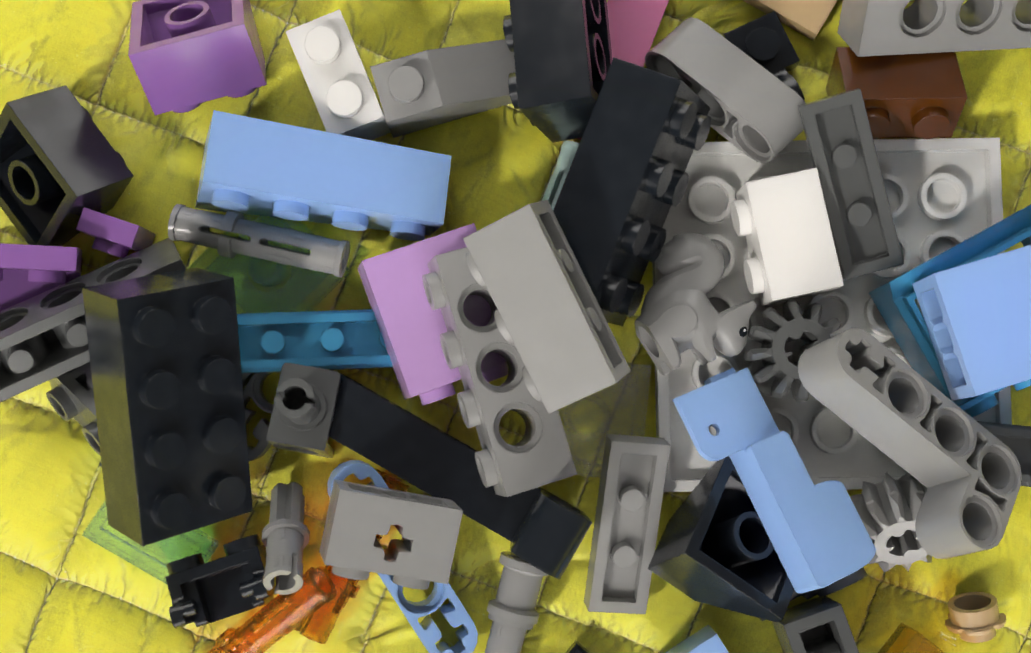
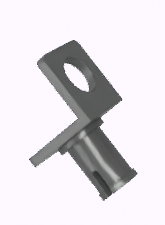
M284 363L281 368L276 396L274 397L266 441L278 449L333 458L334 449L328 444L341 383V375L333 370Z

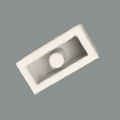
M340 9L285 31L326 132L367 140H374L391 133Z
M817 168L746 182L736 192L737 201L731 202L732 222L737 236L745 235L750 258L745 259L743 264L745 280L751 294L758 293L761 306L827 293L844 286Z

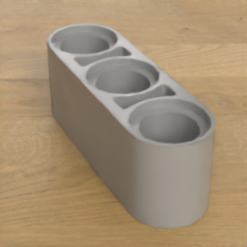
M690 17L685 19L645 56L647 69L682 80L710 107L708 116L711 117V127L756 162L770 163L804 130L798 105L805 104V101L789 86L698 18Z

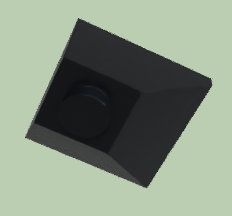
M728 456L717 461L669 519L648 569L695 601L772 622L782 621L794 588L730 457Z

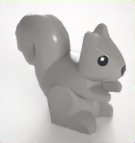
M684 232L673 236L672 240L661 248L662 256L656 263L657 269L663 277L647 292L641 308V315L634 323L637 337L662 375L679 368L681 365L680 354L688 349H691L702 365H706L708 362L716 359L714 347L723 355L729 357L740 354L746 345L748 337L749 317L756 309V303L750 301L718 312L710 303L706 294L721 281L723 276L724 257L709 238L699 233Z

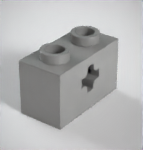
M334 479L319 552L324 565L333 566V574L348 579L367 580L369 573L374 572L393 575V583L412 589H428L430 581L448 584L463 510L451 499ZM391 525H394L402 535V540L393 539L389 542L388 549H383L376 538V534L387 535Z

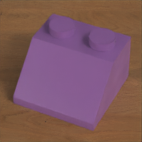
M140 0L132 3L128 56L155 115L170 111L176 113L188 112L197 108L203 102L225 96L231 98L243 97L252 93L258 87L267 85L265 57L249 0Z

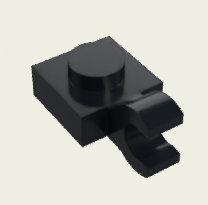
M775 11L723 34L724 38L805 100L797 81L788 73V71L797 67L800 60Z

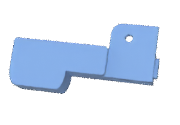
M748 367L737 372L734 368L726 370L705 380L704 386L673 399L698 453L708 461H719L725 457H730L788 578L798 594L825 588L858 571L872 560L876 553V548L844 484L836 480L813 484L790 435L786 431H779ZM709 426L716 429V436L710 434Z

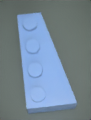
M213 110L205 141L195 208L223 212L232 210L249 215L326 223L351 231H364L367 228L390 231L392 237L398 239L420 241L425 239V235L430 236L444 224L452 156Z

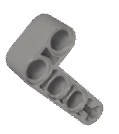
M848 329L806 349L802 353L798 362V373L803 387L814 398L927 487L916 516L915 530L921 547L928 555L936 559H948L989 550L1000 543L1022 480L1019 461L1008 446L875 337L862 329Z

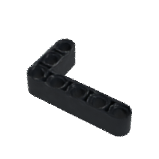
M339 373L341 375V383L330 430V438L429 495L453 500L463 510L464 515L511 541L510 551L544 573L561 579L592 524V521L583 511L542 487L509 497L496 495L493 486L486 488L482 483L475 461V452H478L477 450L355 380Z

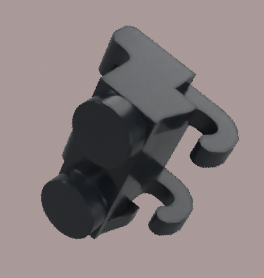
M258 534L224 544L226 556L208 563H204L202 553L166 564L169 576H166L165 579L172 600L169 614L174 628L193 622L196 627L204 626L273 602L274 595H276L274 593L275 583L270 591L263 585L267 553L266 547L261 545Z

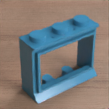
M1031 204L869 292L911 368L950 400L951 397L924 317L914 301L917 297L912 284L934 273L997 255L1020 241L1024 247L1031 245ZM1031 379L1014 384L1015 390L1018 391L1031 386ZM1004 388L974 397L954 400L953 402L971 417H975L996 406L999 402L994 394Z

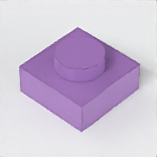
M85 207L76 227V230L95 238L92 245L93 249L119 258L126 257L129 250L137 252L151 246L156 235L139 225Z

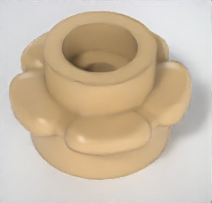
M967 592L956 595L948 601L949 614L948 619L945 620V625L949 631L959 634L963 641L971 643L989 641L996 636V629H1000L1006 624V615L999 613L997 598L992 594Z

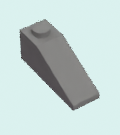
M505 39L425 50L370 66L385 120L393 138L512 103L508 88V76L510 73L516 72L514 52L509 50Z

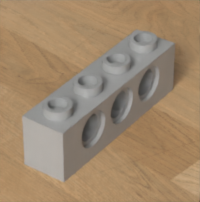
M843 0L837 32L858 57L1031 48V0H968L965 4H963L965 0H915L906 9V5L911 0Z
M465 247L434 256L427 264L430 273L424 274L422 279L431 309L441 308L447 332L440 334L441 347L446 363L450 369L458 367L465 391L457 393V399L466 427H476L482 450L475 452V461L482 483L486 488L493 486L496 495L509 497L575 476L577 472L559 411L556 410L548 414L542 400H535L528 391L522 374V369L525 365L514 343H508L501 335L494 318V312L497 308L487 287L479 285L472 276L466 261V254L469 250ZM468 295L481 296L489 303L491 318L486 326H476L467 320L463 311V305ZM489 352L501 355L508 365L507 379L500 386L488 383L482 375V360ZM510 410L520 414L526 426L524 437L513 446L506 443L499 432L500 420Z

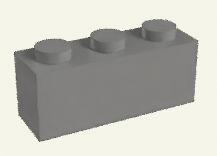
M548 200L530 203L463 238L469 250L466 254L468 268L476 282L482 287H487L497 308L494 312L496 325L503 338L510 344L514 343L525 365L522 369L525 385L535 400H542L548 414L616 384L631 371Z

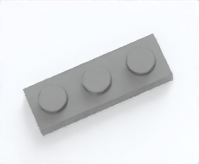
M606 434L584 603L588 612L646 614L652 571L648 569V566L656 548L670 444L665 438Z

